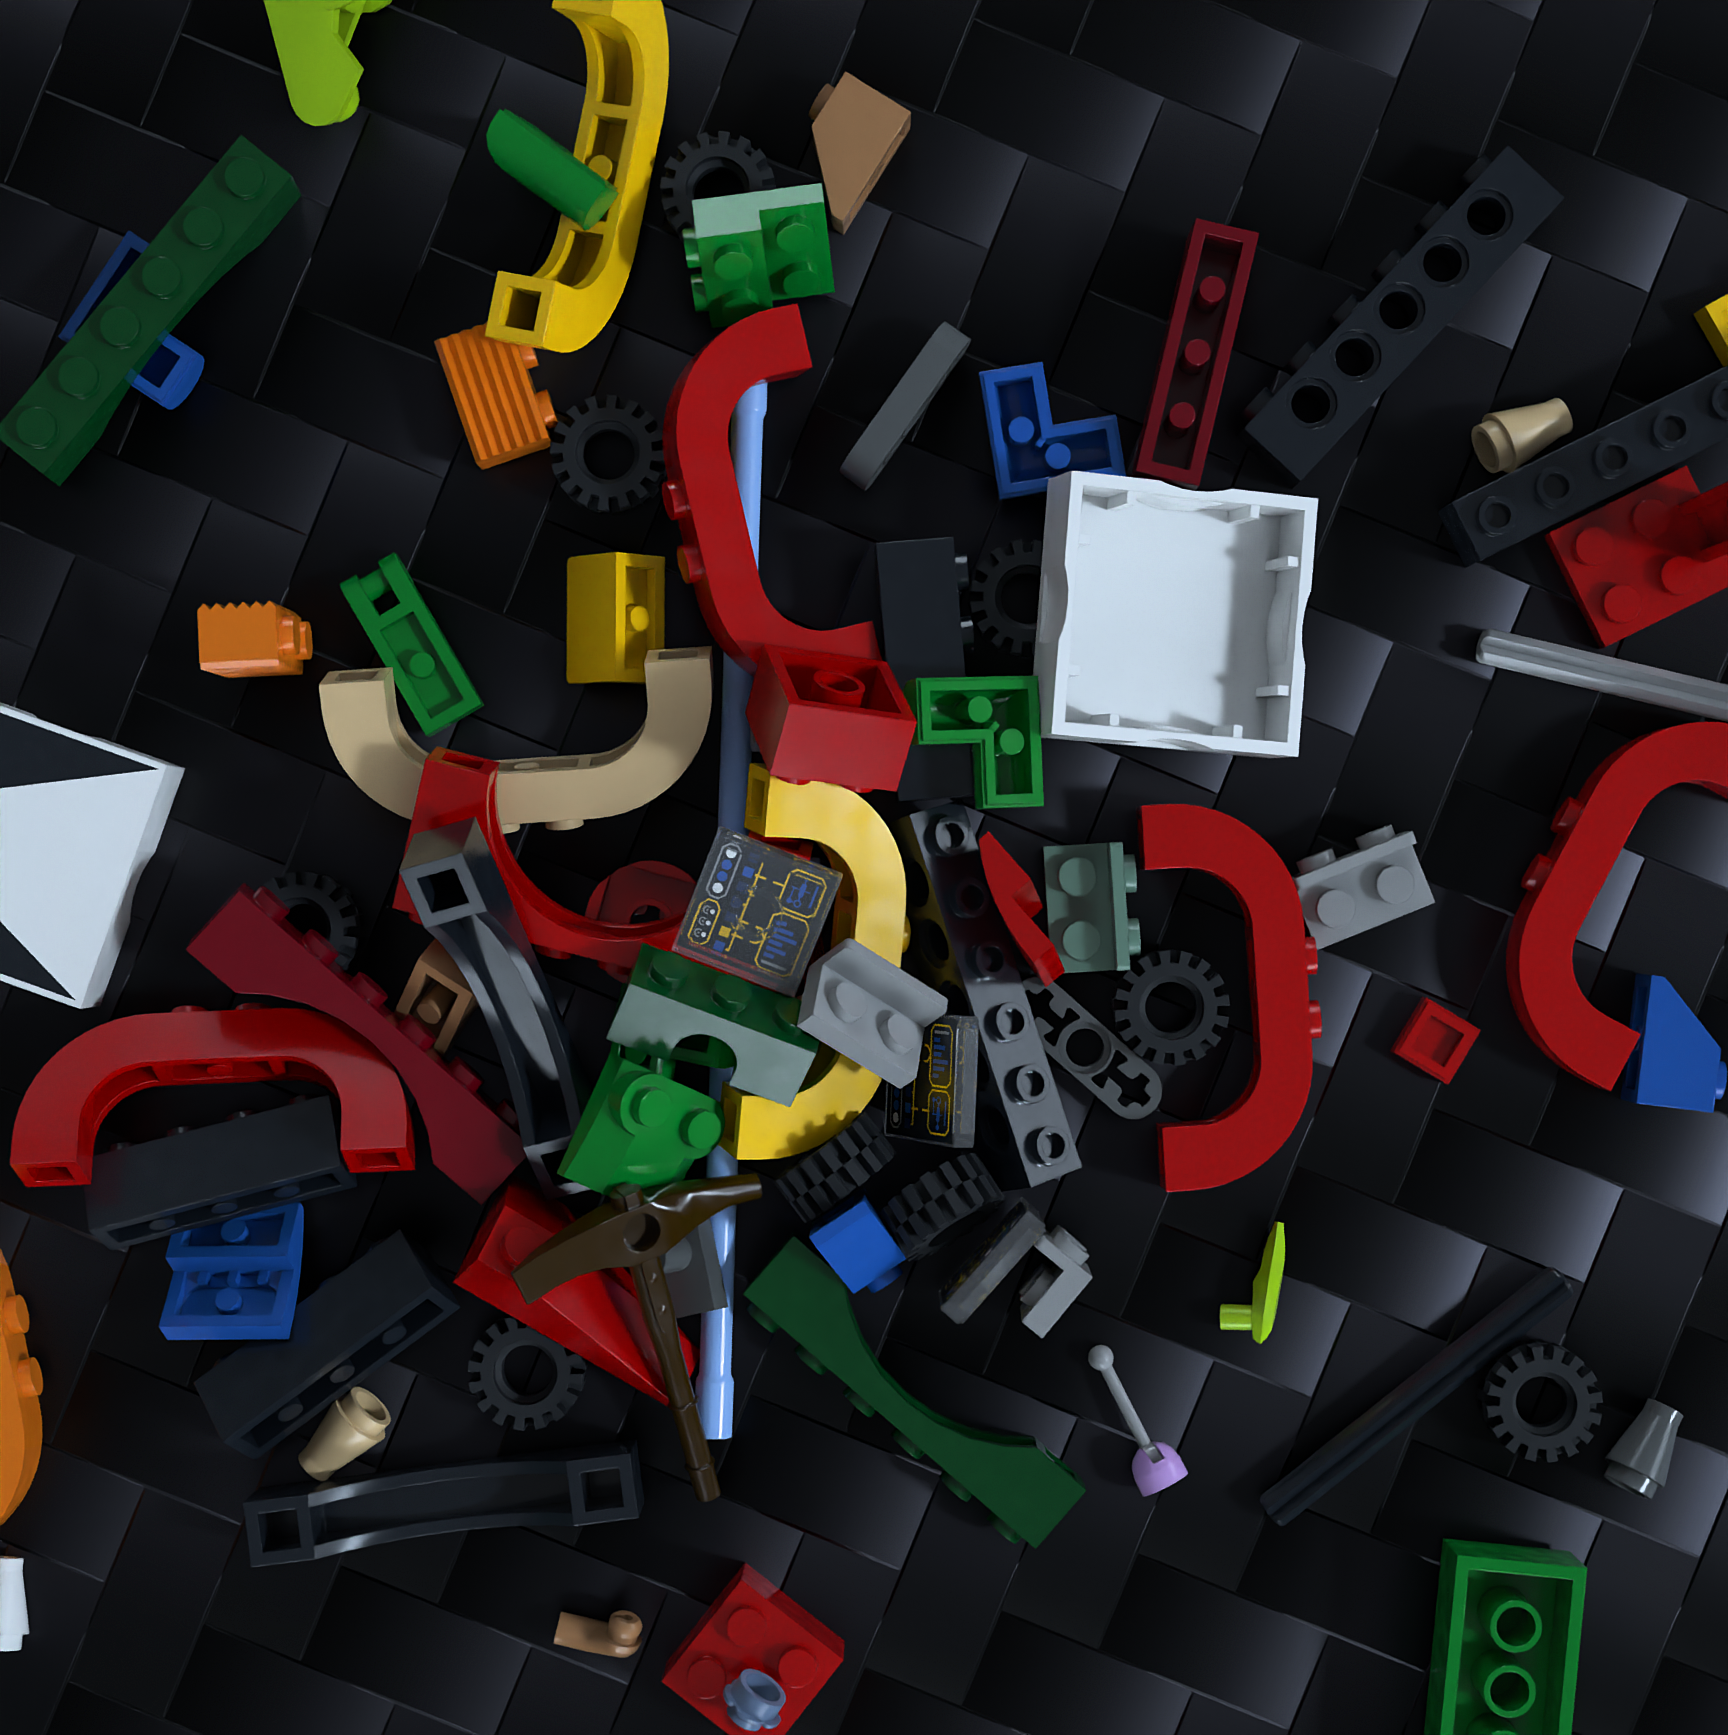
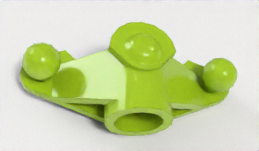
M262 0L265 3L289 99L296 115L303 122L313 126H327L350 118L356 112L360 101L357 84L364 68L348 46L361 13L377 12L389 5L392 0Z

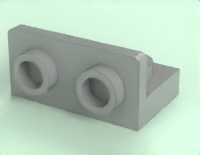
M1390 824L1355 838L1359 850L1337 859L1331 848L1296 862L1300 873L1292 876V879L1297 888L1302 906L1304 928L1308 936H1314L1317 950L1435 903L1412 846L1417 843L1413 831L1395 834Z
M847 938L809 966L797 1027L901 1089L917 1077L924 1028L946 1013L948 999L857 941Z
M1038 1225L1031 1233L1033 1245L1053 1261L1055 1265L1050 1269L1044 1263H1041L1019 1290L1021 1294L1020 1300L1023 1302L1020 1306L1021 1320L1041 1338L1046 1335L1093 1278L1088 1264L1085 1263L1089 1257V1254L1086 1252L1087 1249L1059 1225L1051 1233L1041 1225Z

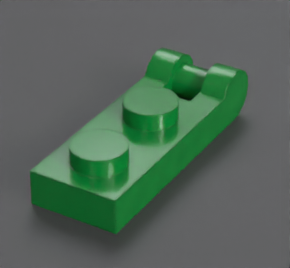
M393 552L378 561L380 568L361 579L355 574L339 585L386 668L393 667L394 682L425 735L431 737L485 705L419 594L398 555ZM393 590L400 604L380 615L374 600Z

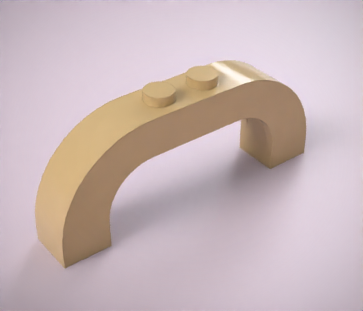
M712 646L647 651L644 662L648 701L647 716L636 734L619 747L596 754L493 760L500 762L497 777V805L503 834L519 830L522 823L545 822V827L550 830L578 828L584 824L583 819L610 817L628 812L648 803L666 791L691 764L706 734L714 690ZM393 667L329 671L319 684V693L325 730L337 759L356 785L370 798L388 810L412 820L425 759L429 753L420 748L411 739L401 723L396 703Z

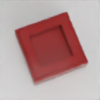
M1422 997L1390 1051L1444 1084L1449 1085L1481 1030L1429 998Z

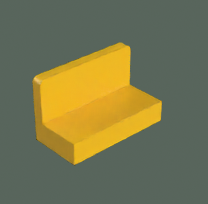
M623 552L570 557L567 561V682L569 684L611 682L646 685L644 662L647 651L664 649L665 557Z

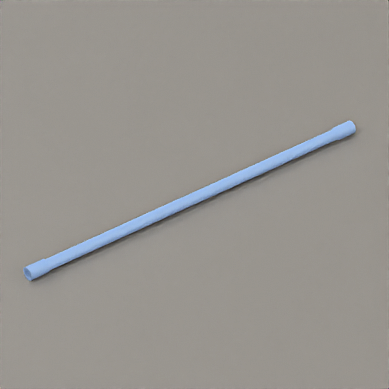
M768 383L749 388L738 400L731 414L730 456L757 569L759 558L763 419L767 411ZM725 652L723 654L717 840L721 830L747 839L749 829L744 828L749 763H752V752L750 746V725L745 711L754 677L740 668ZM733 1067L727 1069L709 1068V1097L719 1102L721 1101L722 1081H730ZM719 1145L707 1155L706 1178L738 1175V1160ZM737 1204L720 1211L710 1218L728 1307L701 1313L699 1374L696 1378L695 1395L699 1398L697 1406L706 1439H727L732 1437L734 1381L731 1375Z

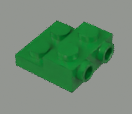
M822 183L692 200L695 227L683 229L688 269L701 267L702 273L691 274L696 313L709 311L711 328L731 326L757 312L772 309V301L835 292Z

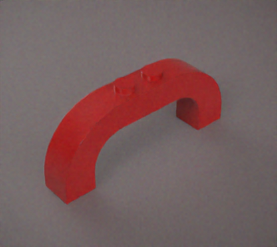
M798 303L750 315L728 327L703 346L688 362L677 379L667 403L663 423V456L668 481L662 484V495L666 512L671 520L678 519L684 545H680L677 548L681 575L686 584L693 583L700 611L716 642L740 668L755 677L763 644L882 661L873 621L834 630H811L788 621L769 602L759 578L729 452V421L733 409L741 396L753 386L797 377L813 367Z
M1695 722L1654 730L1627 742L1611 753L1587 779L1576 800L1568 797L1563 802L1551 825V831L1557 833V836L1547 855L1537 854L1522 879L1521 887L1525 888L1527 892L1513 919L1506 949L1507 985L1512 1004L1529 1037L1549 1059L1562 1069L1597 1088L1608 1091L1612 1090L1641 1034L1598 1011L1582 994L1575 979L1572 963L1576 936L1644 807L1655 795L1671 785L1682 782L1703 786L1728 799V723Z
M1188 804L1142 805L1136 807L1140 870L1190 868L1208 873L1220 880L1233 893L1240 905L1244 918L1253 1045V1066L1247 1086L1231 1106L1217 1115L1201 1120L1156 1123L1160 1186L1164 1191L1179 1192L1209 1189L1239 1179L1266 1162L1284 1144L1301 1117L1307 1102L1312 1079V1039L1321 1038L1322 1034L1320 1004L1318 1000H1309L1308 975L1317 974L1318 969L1316 941L1314 936L1305 937L1302 906L1291 874L1275 850L1258 833L1229 815L1202 806Z
M245 1003L237 1006L235 1010L208 1011L199 1006H180L174 1008L171 1013L133 1015L107 1022L83 1033L59 1050L36 1075L20 1104L12 1135L10 1165L26 1187L90 1185L94 1143L103 1119L125 1097L139 1090L154 1086L282 1080L306 1081L321 1086L333 1094L341 1103L340 1150L350 1173L415 1170V1129L406 1097L391 1062L368 1038L341 1019L313 1010L272 1008L262 1003Z

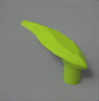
M1275 1221L1268 1237L1260 1270L1253 1280L1252 1305L1221 1304V1330H1252L1253 1339L1259 1344L1270 1334L1276 1315L1284 1270V1223Z

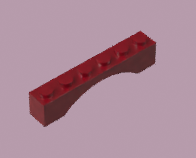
M243 883L191 939L186 950L235 993L272 995L306 1003L341 1019L368 1038L397 1068L415 1097L428 1131L433 1164L482 1205L527 1156L523 1149L514 1103L504 1098L497 1104L480 1089L485 1081L473 1067L458 1056L449 1062L432 1047V1044L437 1039L425 1025L410 1014H407L403 1020L383 1004L388 998L387 994L367 975L358 972L353 978L334 961L339 956V953L330 942L313 929H309L304 935L285 918L290 910L274 893L264 886H260L254 891L246 883Z

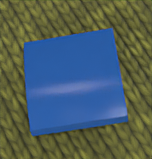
M300 1202L171 1235L165 1258L174 1272L159 1323V1328L167 1340L289 1339L298 1295L303 1251L304 1208Z

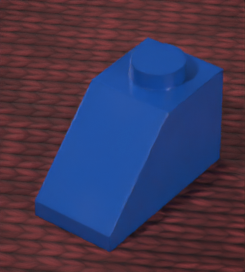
M1636 973L1629 1028L1641 1035L1624 1066L1621 1099L1636 1104L1714 1113L1715 1099L1723 1097L1727 1082L1726 1063L1720 1061L1721 1048L1665 977Z
M865 1187L813 1221L809 1238L853 1294L865 1286L868 1287L871 1293L881 1290L903 1273L898 1264L906 1259L880 1218L881 1211Z

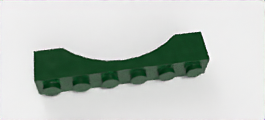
M240 135L0 423V440L60 487L100 439L127 390L173 328L225 273L263 243L302 196L292 175Z
M797 1229L790 1234L746 1285L743 1295L751 1301L746 1310L757 1322L772 1333H775L781 1327L800 1344L794 1351L802 1361L820 1375H824L829 1369L848 1385L842 1391L843 1395L858 1410L870 1418L876 1411L896 1427L891 1433L892 1438L914 1458L919 1460L926 1453L944 1470L939 1475V1478L962 1500L968 1502L974 1495L992 1511L987 1520L1010 1542L1016 1544L1022 1537L1036 1549L1086 1492L1082 1477L1035 1436L1001 1435L967 1427L934 1412L907 1393L881 1366L862 1336L849 1302L846 1284L815 1245Z

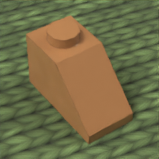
M846 71L836 87L827 83L822 88L808 114V117L814 120L811 126L813 145L832 227L842 235L847 231L911 126L910 111Z
M436 938L419 957L394 1014L401 1020L407 1014L419 1020L437 1039L432 1044V1047L442 1056L446 1057L479 1006V1003L456 962Z

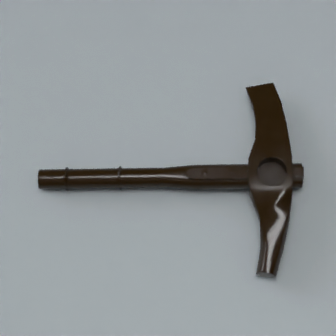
M755 1173L687 1180L649 1186L643 1189L639 1184L627 1185L622 1183L613 1187V1191L609 1194L610 1202L582 1216L536 1248L511 1271V1275L526 1304L529 1305L555 1287L577 1276L604 1268L629 1267L643 1320L655 1349L669 1398L667 1406L672 1410L686 1460L684 1468L690 1474L696 1499L700 1502L716 1499L721 1493L713 1465L715 1458L710 1454L697 1406L699 1398L694 1394L683 1355L676 1314L660 1255L667 1253L698 1225L732 1205L760 1199L762 1197L761 1183L758 1175Z

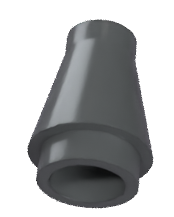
M1648 1398L1642 1411L1604 1458L1609 1463L1604 1477L1637 1496L1652 1500L1657 1487L1662 1489L1665 1487L1676 1434L1683 1415L1661 1402Z

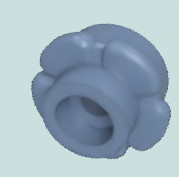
M745 1669L731 1684H726L723 1690L724 1700L728 1704L727 1713L729 1717L743 1729L758 1731L761 1726L772 1729L780 1723L781 1717L778 1713L786 1702V1695L782 1687L767 1674L755 1669Z

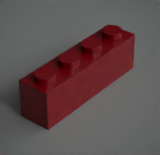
M1198 218L1195 219L1187 237L1131 477L1160 480L1169 485L1196 491L1199 487L1259 233Z

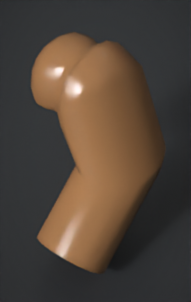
M624 1610L611 1614L609 1622L561 1611L553 1644L595 1654L619 1658L629 1657L638 1650L642 1643V1638L639 1635L643 1627L642 1621L633 1612Z

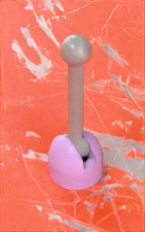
M1097 1345L1089 1352V1363L1094 1369L1101 1371L1139 1446L1132 1461V1472L1142 1496L1151 1495L1181 1480L1188 1472L1180 1456L1171 1446L1164 1442L1150 1441L1112 1367L1114 1356L1111 1349L1105 1345Z

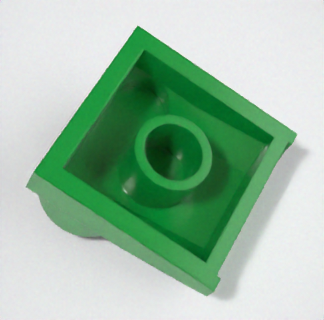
M610 1053L557 1170V1174L608 1197L613 1191V1187L622 1183L627 1185L639 1184L644 1189L649 1186L683 1181L694 1159L702 1158L712 1152L723 1136L725 1117L720 1106L721 1102Z

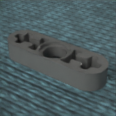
M946 321L938 327L846 457L839 470L841 475L864 491L870 487L965 353L971 342L969 337Z
M1037 976L1022 979L1025 991L1029 990L1032 993L1038 994L1044 988L1049 990L1052 996L1048 1000L1047 1005L1061 1019H1063L1069 1007L1078 1015L1076 1019L1066 1023L1060 1029L1055 1043L1052 1045L1043 1036L1054 1028L1041 1017H1034L1044 1050L1116 1114L1128 1119H1139L1152 1113L1162 1097V1084L1157 1073L1056 983L1052 982L1045 987ZM1079 1029L1095 1031L1100 1036L1103 1044L1099 1059L1087 1066L1073 1063L1066 1052L1068 1038ZM1115 1050H1118L1125 1056L1123 1061L1115 1065L1123 1074L1134 1079L1142 1073L1147 1078L1142 1089L1148 1096L1142 1104L1134 1100L1128 1101L1124 1106L1120 1104L1117 1099L1121 1095L1122 1090L1107 1075L1101 1086H1097L1091 1080L1093 1076L1107 1068Z

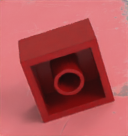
M763 644L745 715L769 775L776 776L784 782L795 785H805L811 781L839 784L841 787L857 793H868L873 789L896 792L917 720L888 662Z
M745 1562L669 1658L661 1682L728 1735H785L843 1662L845 1641ZM745 1669H755L773 1678L782 1687L786 1695V1702L778 1713L781 1717L778 1726L772 1729L761 1726L758 1731H749L733 1722L727 1713L728 1704L723 1697V1690L726 1684H731Z

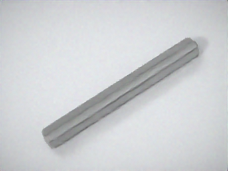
M1491 628L1482 631L1477 643L1476 660L1482 664L1728 722L1727 684Z

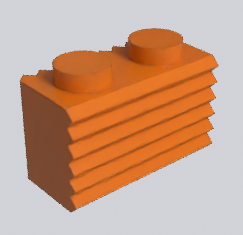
M487 322L434 341L475 462L482 470L550 447L553 439L549 429L556 427L559 421L548 390L545 389L536 393L528 370L539 366L534 347L502 342L486 337Z
M257 601L253 605L242 602L239 606L229 602L226 607L218 603L213 607L203 603L197 610L199 663L201 670L227 678L303 675V660L312 658L313 641L310 623L308 621H301V618L295 612L272 601H268L265 605Z

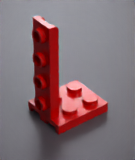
M1686 465L1544 535L1599 649L1607 647L1728 587V481L1700 494Z

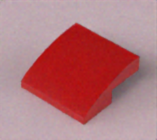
M988 831L979 839L981 860L987 883L1020 953L1043 985L1047 987L1063 974L1065 969L1054 944L1031 919L1043 909L1042 903L1031 878Z

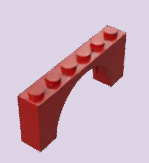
M436 746L425 759L404 857L414 834L476 817L529 942L534 944L536 952L557 959H569L572 957V954L597 960V966L605 971L629 975L642 943H646L664 951L677 953L685 959L722 973L738 976L746 982L776 993L779 981L678 943L691 907L661 920L646 923L619 924L581 916L559 905L538 889L525 875L508 847L502 831L497 805V777L500 762ZM751 830L747 838L749 841L808 864L810 862L814 842L799 838L764 837ZM400 874L392 908L409 912L408 918L423 925Z

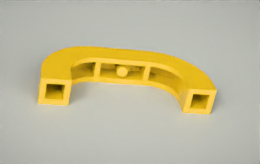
M553 0L552 8L571 19L578 27L584 41L587 56L586 94L573 156L618 188L616 192L619 194L603 217L589 230H583L561 214L551 252L543 266L533 276L503 271L497 272L485 331L486 337L502 342L560 353L573 352L593 340L614 312L624 291L633 264L666 106L669 46L666 19L661 0Z
M749 763L744 828L764 837L811 839L823 850L832 866L833 873L838 875L835 883L831 949L843 940L851 938L900 968L901 956L908 949L911 935L910 922L905 915L906 879L897 844L880 815L858 794L841 787L839 784L811 781L805 785L790 784L776 776L769 775L765 764ZM819 1041L817 1054L791 1107L729 1085L730 1081H722L720 1106L725 1117V1128L718 1145L737 1160L778 1159L808 1151L825 1143L848 1126L871 1100L882 1078L824 1042Z

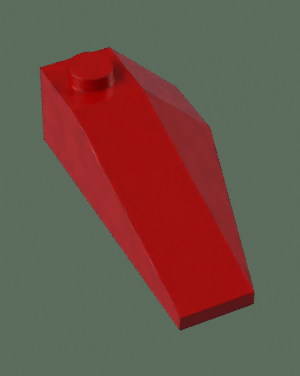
M511 1173L501 1187L453 1283L667 1406L669 1398L658 1358L643 1320L632 1276L623 1267L604 1268L577 1276L555 1287L531 1304H526L511 1275V1271L536 1248L578 1220V1218L565 1204L556 1199L546 1200L543 1191ZM678 1327L683 1355L689 1377H691L700 1357V1350Z

